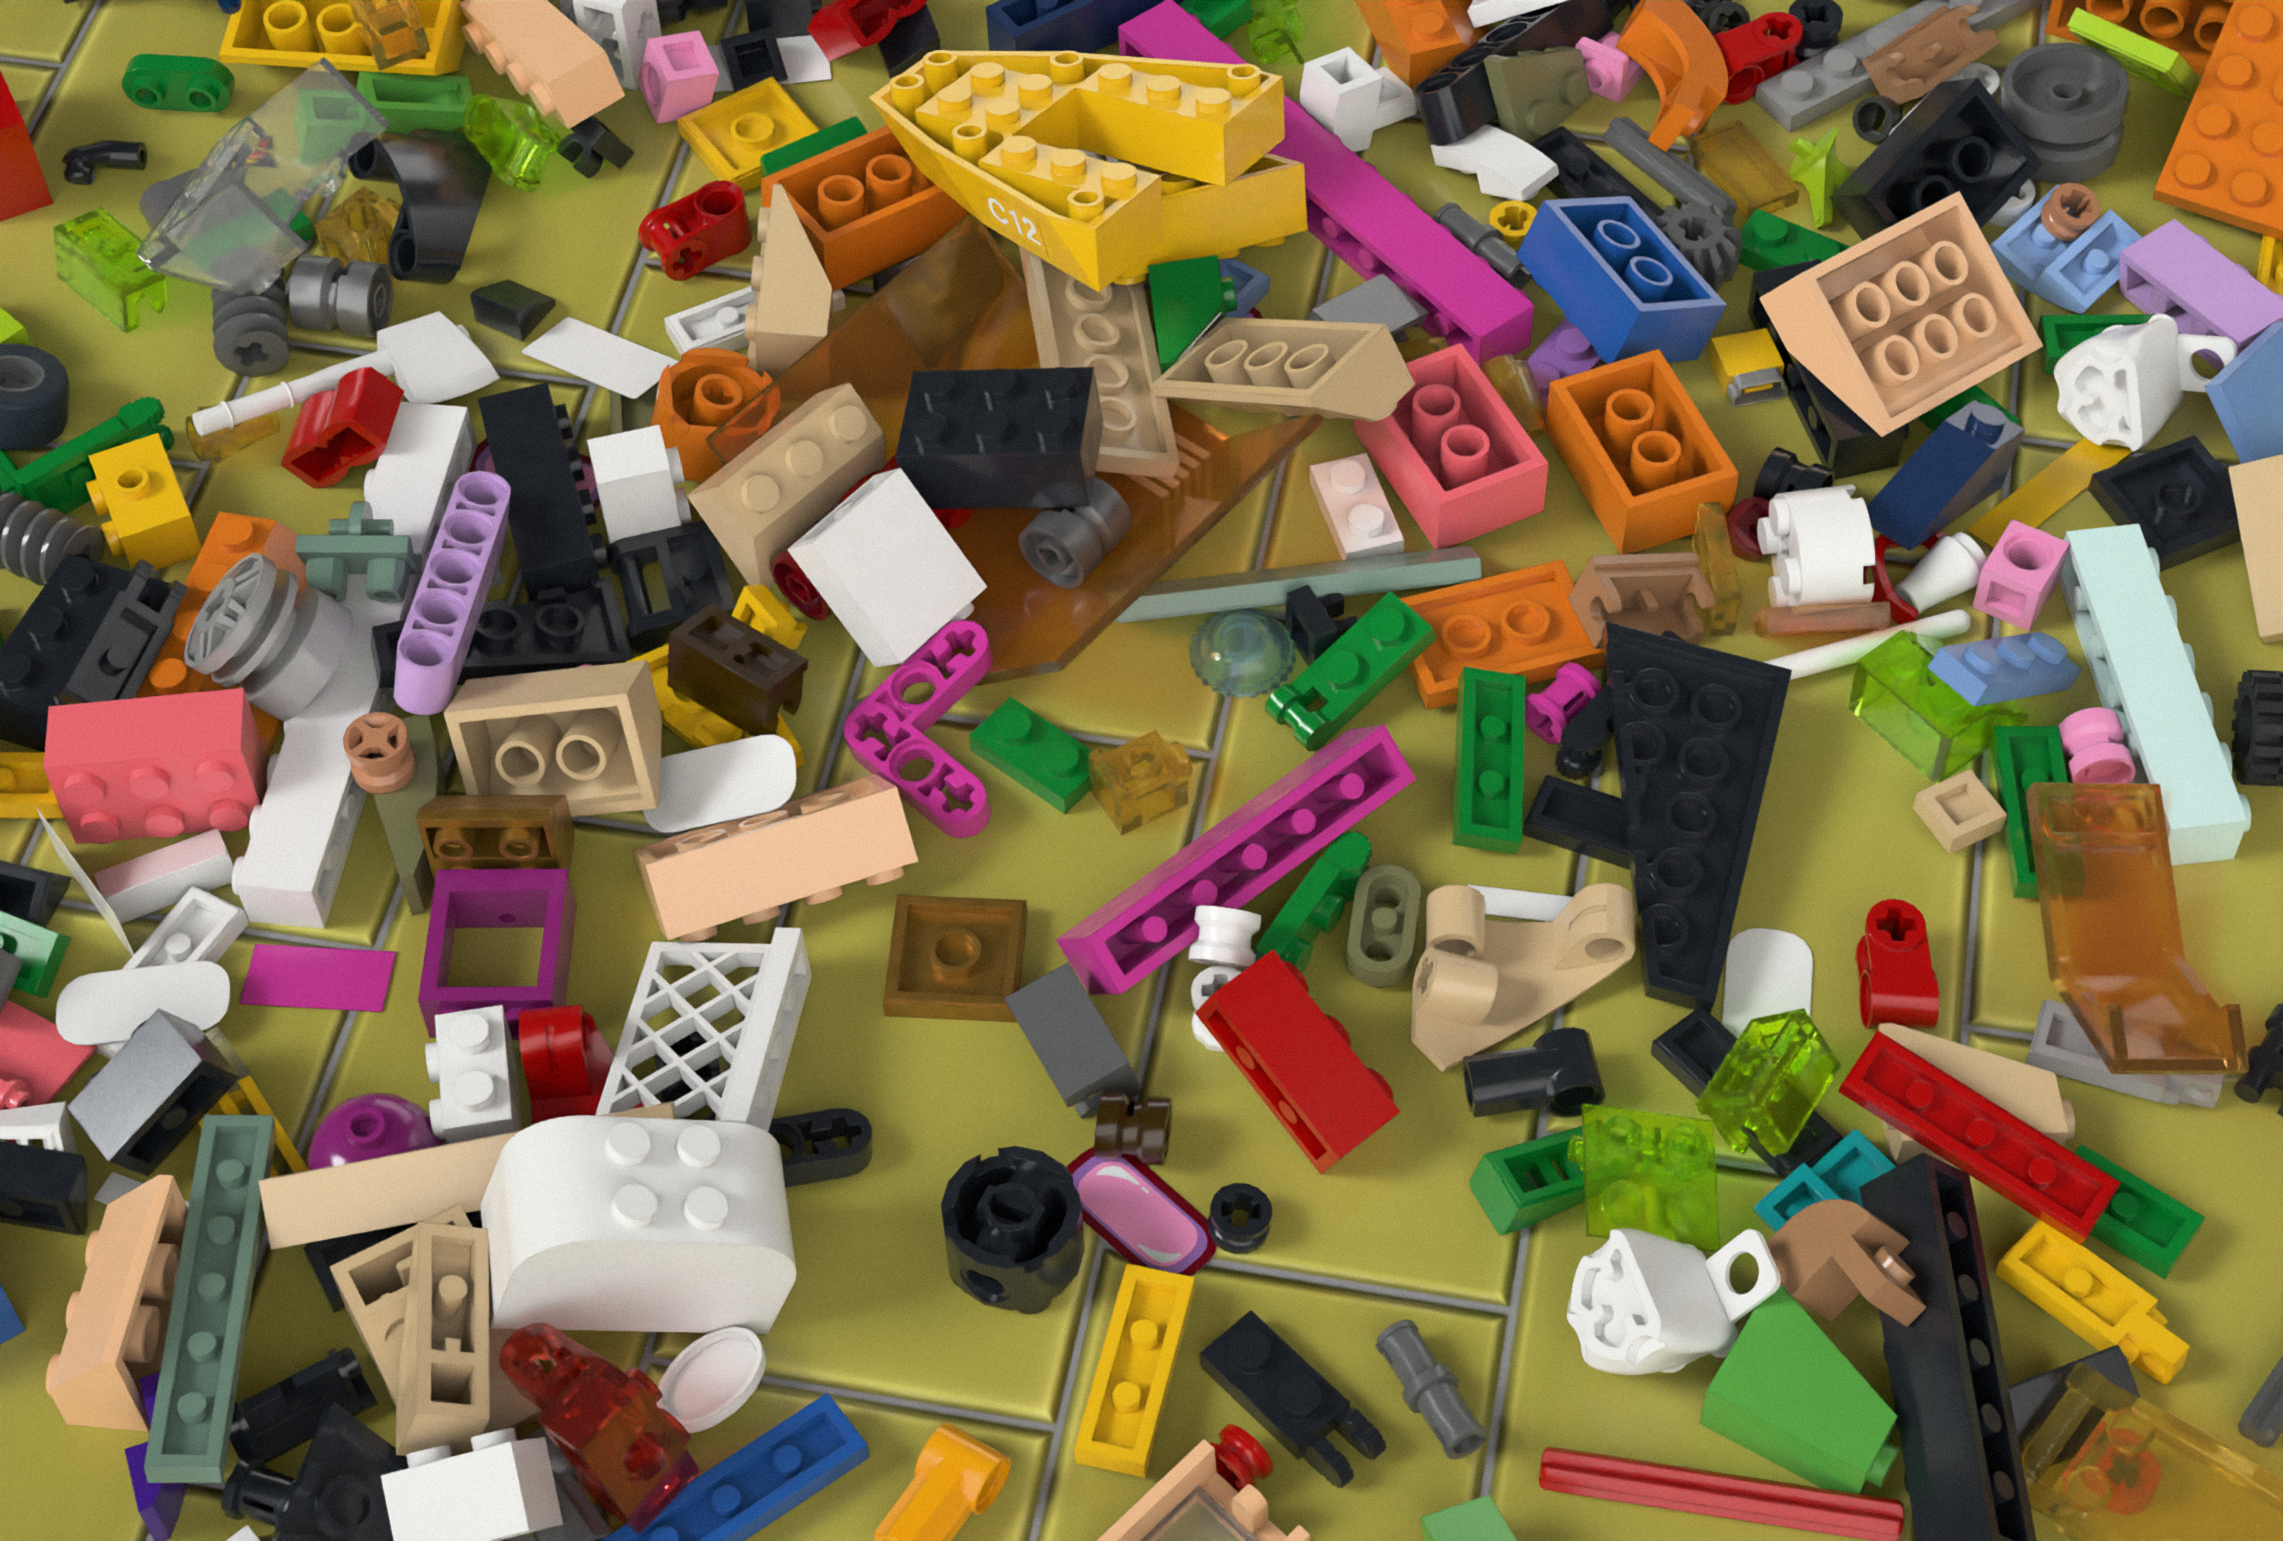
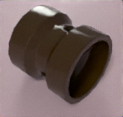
M1104 1090L1101 1095L1096 1121L1095 1157L1117 1160L1126 1153L1137 1156L1143 1164L1164 1166L1171 1133L1172 1098L1150 1096L1144 1102L1130 1101L1124 1092Z

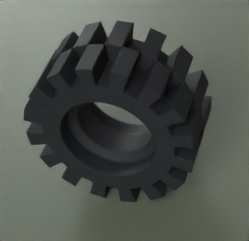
M2247 669V672L2244 671L2242 674V682L2238 684L2237 692L2239 699H2235L2233 708L2236 712L2235 720H2232V731H2235L2234 740L2231 743L2232 752H2235L2233 767L2234 770H2237L2236 778L2238 782H2241V785L2283 787V671Z

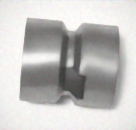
M303 254L298 259L293 270L289 292L290 314L297 328L332 332L339 325L344 334L377 337V331L387 327L392 309L393 282L390 269L386 264L350 260L346 267H344L339 258Z
M1095 476L1090 507L1043 508L1020 533L1019 547L1028 564L1043 579L1057 587L1075 589L1101 563L1102 556L1108 555L1131 530L1133 518L1129 506L1122 496L1108 483Z

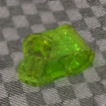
M478 93L466 105L463 116L464 132L467 138L473 142L490 163L493 172L502 181L514 188L527 192L537 190L541 182V178L538 175L549 153L556 152L561 145L559 135L543 121L534 106L525 101Z

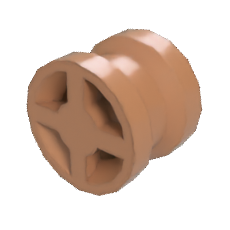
M374 712L355 719L347 727L343 736V745L346 756L350 760L353 778L358 786L369 793L376 794L395 792L406 786L413 778L417 766L414 751L410 746L407 727L403 721L391 713Z

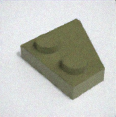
M1558 46L1546 48L1543 52L1528 50L1518 52L1517 56L1490 55L1484 59L1501 129L1528 144L1552 132L1592 97L1581 49Z

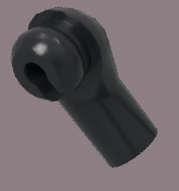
M102 140L70 148L62 159V163L66 164L64 178L71 184L90 185L95 180L94 168L144 170L147 163L146 146L142 142Z

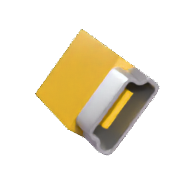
M1767 328L1711 338L1708 359L1732 407L1738 408L1778 400L1787 396L1788 387L1783 378L1784 363Z

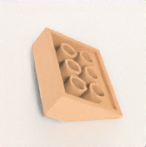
M1960 191L1802 272L1759 298L1787 351L1881 437L2043 347L2041 340Z

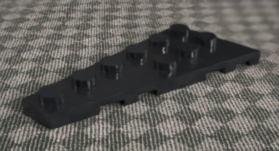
M1606 621L1602 632L1645 996L1694 1010L1702 1005L1711 1013L1719 987L1792 670Z

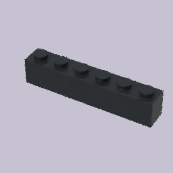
M1921 1153L1859 1187L1862 1207L1910 1241L1898 1256L1914 1272L1915 1277L1908 1284L1927 1306L1908 1327L1879 1309L1884 1336L1883 1353L1889 1367L1895 1404L1893 1412L1898 1416L1896 1426L1899 1430L1905 1466L1904 1483L1910 1496L1916 1541H2037L1970 1175L1928 1154Z

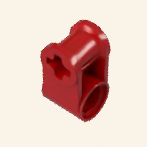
M1770 12L1729 31L1712 35L1722 52L1727 67L1728 89L1726 97L1723 99L1726 104L1737 105L1755 96L1758 84L1799 64V59L1795 54V48L1802 40L1803 26L1799 19L1785 12Z
M722 180L707 183L699 190L650 212L639 226L638 239L645 249L656 252L661 258V267L669 278L674 281L690 279L701 270L729 256L741 253L751 243L752 229L744 193L741 187L730 181ZM667 223L670 227L666 229L663 224ZM680 257L684 260L683 264L678 261Z
M1882 900L1872 906L1867 914L1865 935L1862 936L1857 944L1855 953L1860 985L1859 1005L1862 1024L1865 1029H1878L1879 1024L1894 1023L1911 1029H1934L1939 1014V988L1936 973L1932 969L1926 922L1923 914L1914 905L1904 900Z

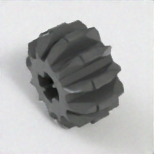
M1689 201L1683 210L1667 205L1662 216L1652 217L1654 224L1716 293H1718L1723 282L1733 280L1734 274L1738 270L1742 239H1740L1741 231L1735 229L1733 225L1732 215H1717L1714 204L1705 209H1698Z

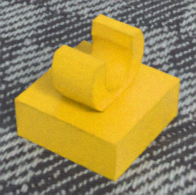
M764 584L744 586L732 613L733 617L791 650L799 648L808 629L805 623H797L789 613L791 607L785 602H779Z

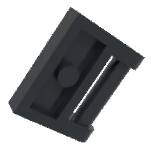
M704 520L622 538L613 542L607 549L610 569L619 576L630 619L626 632L629 644L634 651L648 653L662 647L669 640V633L710 603L732 615L736 605L719 544ZM659 561L671 609L653 613L642 569L647 563Z

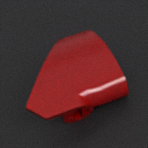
M582 1004L521 1009L519 1013V1043L531 1100L532 1125L558 1117L576 1115L595 1116L615 1055L596 1026L594 1018L588 1012H585ZM640 1103V1104L636 1105L635 1107H633V1108H631V1109L640 1108V1107H645V1106H644L642 1103Z

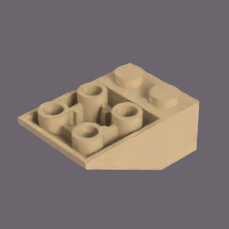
M773 184L770 208L760 207L758 242H762L760 256L754 255L751 275V289L756 292L754 305H747L745 319V340H749L748 367L756 371L760 376H763L765 370L776 384L779 398L809 400L816 393L831 387L834 361L832 286L783 186Z
M461 1204L423 1221L472 1227ZM416 1225L330 1266L344 1305L395 1406L397 1404V1383ZM489 1324L490 1420L482 1434L508 1428H515L516 1430L560 1407L559 1401L524 1329L490 1328Z

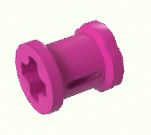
M1566 663L1557 670L1556 680L1540 694L1532 693L1525 698L1526 725L1536 736L1542 738L1545 742L1557 745L1561 742L1563 729L1565 730L1566 725H1570L1571 720L1602 690L1599 682L1584 667L1576 663Z

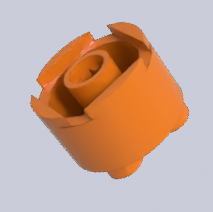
M721 348L692 349L682 354L680 362L671 367L668 364L662 371L650 426H660L665 449L677 447L685 481L692 480L704 483L773 428L779 403L776 384L765 370L763 376H760L756 371L748 367L749 358L737 352Z

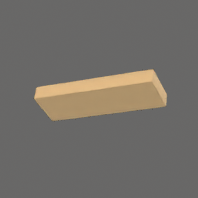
M2283 454L2228 467L2259 638L2263 644L2283 640Z

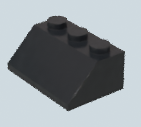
M1978 77L1940 82L1829 198L1863 241L1960 191L1981 229L2043 163Z

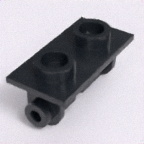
M346 1347L336 1352L335 1348L327 1351L329 1357L238 1404L235 1400L229 1440L239 1459L241 1460L244 1456L252 1454L262 1458L265 1464L313 1439L325 1407L332 1402L337 1403L352 1416H356L377 1405L378 1402L362 1374L363 1371L352 1349Z

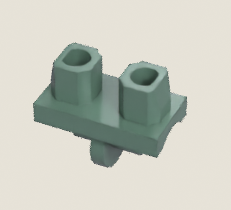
M354 501L350 509L349 519H330L329 535H297L295 553L306 567L307 587L316 588L338 602L346 599L348 574H367L366 593L371 600L379 602L404 601L409 575L421 574L422 556L420 553H414L409 535H394L392 519H373L372 508L367 501Z

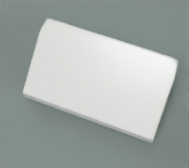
M215 828L94 873L100 894L116 914L120 924L178 903L192 885L208 892L232 883L234 866L219 830Z

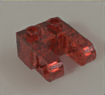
M533 1323L524 1326L514 1332L504 1343L499 1355L500 1367L516 1390L543 1410L536 1420L551 1441L559 1447L594 1501L637 1534H640L701 1472L684 1446L691 1439V1436L674 1416L657 1406L656 1403L663 1397L661 1391L637 1367L631 1366L626 1372H623L601 1355L576 1343L558 1329L546 1323ZM536 1358L544 1361L550 1359L554 1367L546 1374L544 1369L533 1361Z

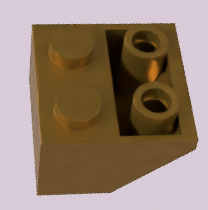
M437 795L417 811L416 821L434 881L437 870L568 869L570 877L575 830L566 795Z

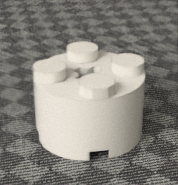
M1853 484L1777 493L1769 502V517L1758 519L1757 535L1760 550L1763 555L1771 554L1774 576H1770L1768 579V598L1774 613L1786 612L1789 616L1793 617L1865 608L1871 603L1875 583L1863 584V567L1875 565L1873 533L1863 497L1850 499L1857 489Z

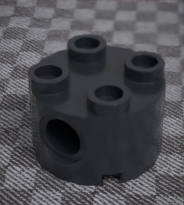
M1019 1146L998 1148L999 1156L988 1157L981 1161L980 1154L966 1161L947 1183L941 1202L950 1278L962 1291L984 1305L1006 1310H1018L1029 1315L1037 1314L1047 1309L1052 1299L1062 1294L1079 1272L1085 1251L1080 1195L1074 1187L1073 1177L1066 1167L1043 1151Z

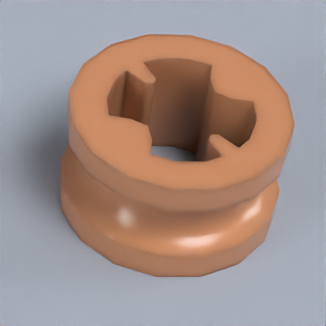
M2068 182L2059 185L2051 194L2050 199L2045 202L2040 213L2041 222L2052 236L2062 241L2073 242L2097 221L2101 209L2096 195L2090 189L2078 183ZM2069 208L2074 210L2071 214L2072 216L2067 214Z

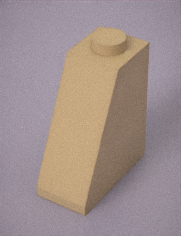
M1894 1023L1879 1024L1878 1031L2063 1147L2066 1141L2073 1140L2075 1134L2073 1106L2069 1099H2061L2054 1072ZM1882 1120L1889 1160L1896 1167L1921 1153H1925L1957 1168Z

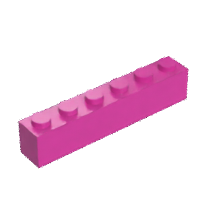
M1384 724L1348 730L1061 935L1056 941L1089 995L1122 994L1198 939L1200 927L1194 920L1196 906L1239 909L1416 780V777Z

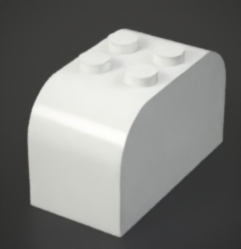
M591 1115L565 1116L542 1121L518 1132L505 1144L480 1205L482 1228L488 1229L490 1328L710 1333L721 1328L736 1326L747 1328L755 1334H768L796 1280L797 1272L780 1146L770 1133L746 1123Z

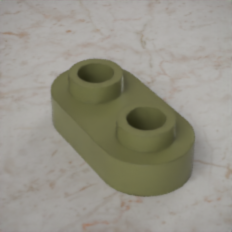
M1393 864L1374 866L1365 871L1356 884L1347 941V965L1357 980L1369 986L1387 987L1397 984L1409 974L1412 967L1420 913L1421 887L1415 875L1401 866ZM1382 903H1392L1397 907L1391 909L1389 907H1380L1378 905ZM1375 956H1383L1389 960L1375 961L1371 958Z

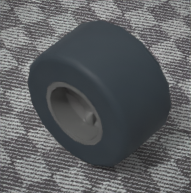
M0 344V449L31 450L47 445L62 434L68 421L69 380L66 368L55 356L37 347L22 344Z

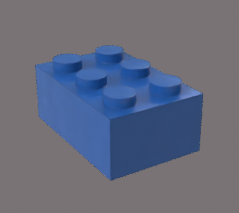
M1630 196L1543 200L1516 254V257L1532 274L1535 283L1545 289L1563 310L1565 318L1580 330L1596 349L1598 357L1607 364L1656 349H1660L1667 362L1697 360L1727 307V304Z

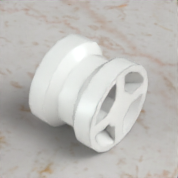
M1196 906L1194 920L1200 927L1198 940L1190 946L1188 959L1192 962L1210 966L1223 965L1238 970L1247 969L1255 963L1256 955L1250 949L1252 935L1260 930L1262 916L1232 908Z

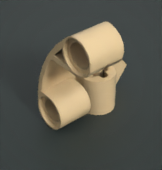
M1592 884L1577 892L1554 921L1500 922L1486 920L1485 898L1478 890L1464 885H1445L1435 889L1428 895L1426 900V949L1419 960L1413 979L1411 1042L1443 1072L1462 1063L1463 1057L1478 1055L1498 1045L1587 992L1632 959L1635 952L1633 894L1627 888L1618 884Z

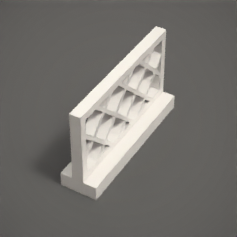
M776 927L771 944L652 942L595 1116L629 1110L640 1103L644 1106L661 1104L654 1095L682 1079L693 1091L674 1101L677 1119H684L708 1105L716 1113L715 1121L746 1123L768 1132L812 977L802 928ZM665 965L693 966L696 969L671 985L662 978ZM739 967H760L757 974L736 986L724 977ZM709 984H712L721 993V995L696 1009L685 1000V998ZM671 1006L682 1016L656 1032L646 1024L648 1019ZM737 1008L745 1016V1019L720 1034L710 1024V1022ZM695 1031L707 1041L682 1057H679L669 1047ZM655 1054L667 1064L640 1081L631 1073L633 1067ZM723 1056L731 1064L730 1069L705 1083L694 1072L718 1057Z

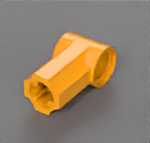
M950 1422L943 1423L936 1429L923 1447L915 1467V1478L874 1532L875 1541H952L971 1513L980 1515L995 1501L1007 1480L1011 1468L1010 1458Z

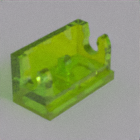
M103 207L53 227L57 277L124 334L138 328L140 319L138 305L144 297L150 295L149 304L151 308L158 314L162 313L167 302L165 274L170 272V263Z
M1804 1008L1754 1018L1750 1020L1695 1103V1106L1701 1115L1707 1114L1725 1142L1736 1152L1745 1154L1750 1146L1748 1136L1739 1127L1745 1126L1757 1134L1759 1142L1771 1155L1787 1153L1842 1065Z

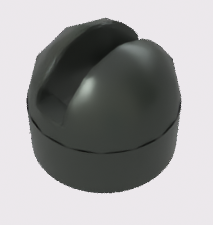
M1867 97L1861 100L1854 109L1852 117L1853 127L1863 140L1869 142L1882 141L1889 136L1892 128L1902 120L1903 113L1899 104L1889 97ZM1886 116L1882 132L1878 131L1877 129L1882 125Z

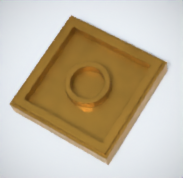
M897 895L883 998L884 1016L1016 1022L1004 998L1020 990L1028 915L1027 900Z

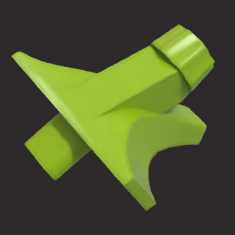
M1837 126L1833 127L1814 143L1799 135L1788 146V149L1797 154L1785 179L1788 182H1799L1807 189L1811 201L1815 229L1825 228L1832 223L1833 202L1829 197L1851 175L1836 156V137L1839 131Z

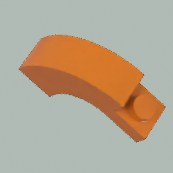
M1640 0L1627 18L1615 47L1634 59L1648 73L1657 87L1660 96V109L1647 141L1667 152L1679 135L1688 139L1692 133L1697 134L1726 97L1728 72L1724 57L1716 40L1687 4L1682 0Z

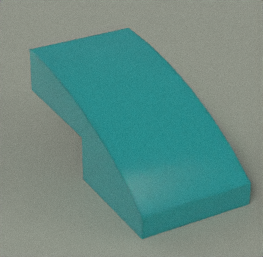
M1855 1128L1811 1168L1805 1163L1801 1164L1753 1207V1211L1776 1233L1799 1211L1820 1201L1842 1199L1854 1202L1862 1207L1859 1187L1896 1166Z

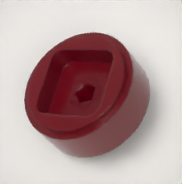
M1759 497L1746 498L1737 503L1724 516L1721 524L1722 538L1726 547L1736 557L1745 561L1756 562L1771 555L1762 554L1757 535L1758 519L1769 517L1770 501Z

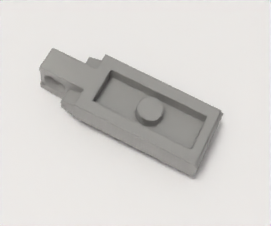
M2049 999L2047 1001L2043 1000L2026 1061L2028 1065L2054 1072L2056 1075L2161 1103L2163 1101L2165 1104L2179 1105V1102L2213 1109L2218 1101L2226 1070V1064L2192 1055V1049L2177 1042L2179 1034Z

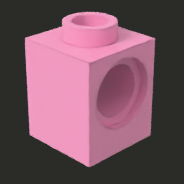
M700 30L648 38L637 82L656 123L659 124L677 121V119L710 105L719 77V71Z
M2012 519L1982 567L1972 608L2029 632L2059 583L2070 543L2054 537L2043 530L2035 529Z

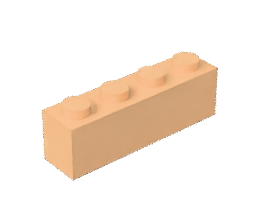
M464 0L459 3L468 22L462 26V31L473 51L478 56L485 53L490 64L500 76L507 73L520 95L524 96L529 93L535 106L543 116L546 117L552 114L567 129H570L625 96L606 51L548 0Z

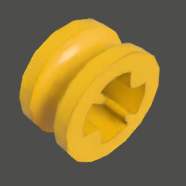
M1517 200L1505 201L1497 204L1491 210L1488 222L1489 225L1494 226L1502 233L1503 241L1518 252L1537 214V210L1526 202ZM1517 227V230H1510V228Z

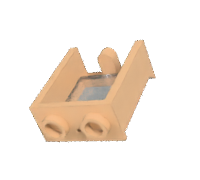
M1203 1439L1097 1541H1310V1534L1298 1525L1286 1536L1269 1520L1268 1503L1255 1487L1247 1484L1238 1492L1217 1473L1215 1449Z

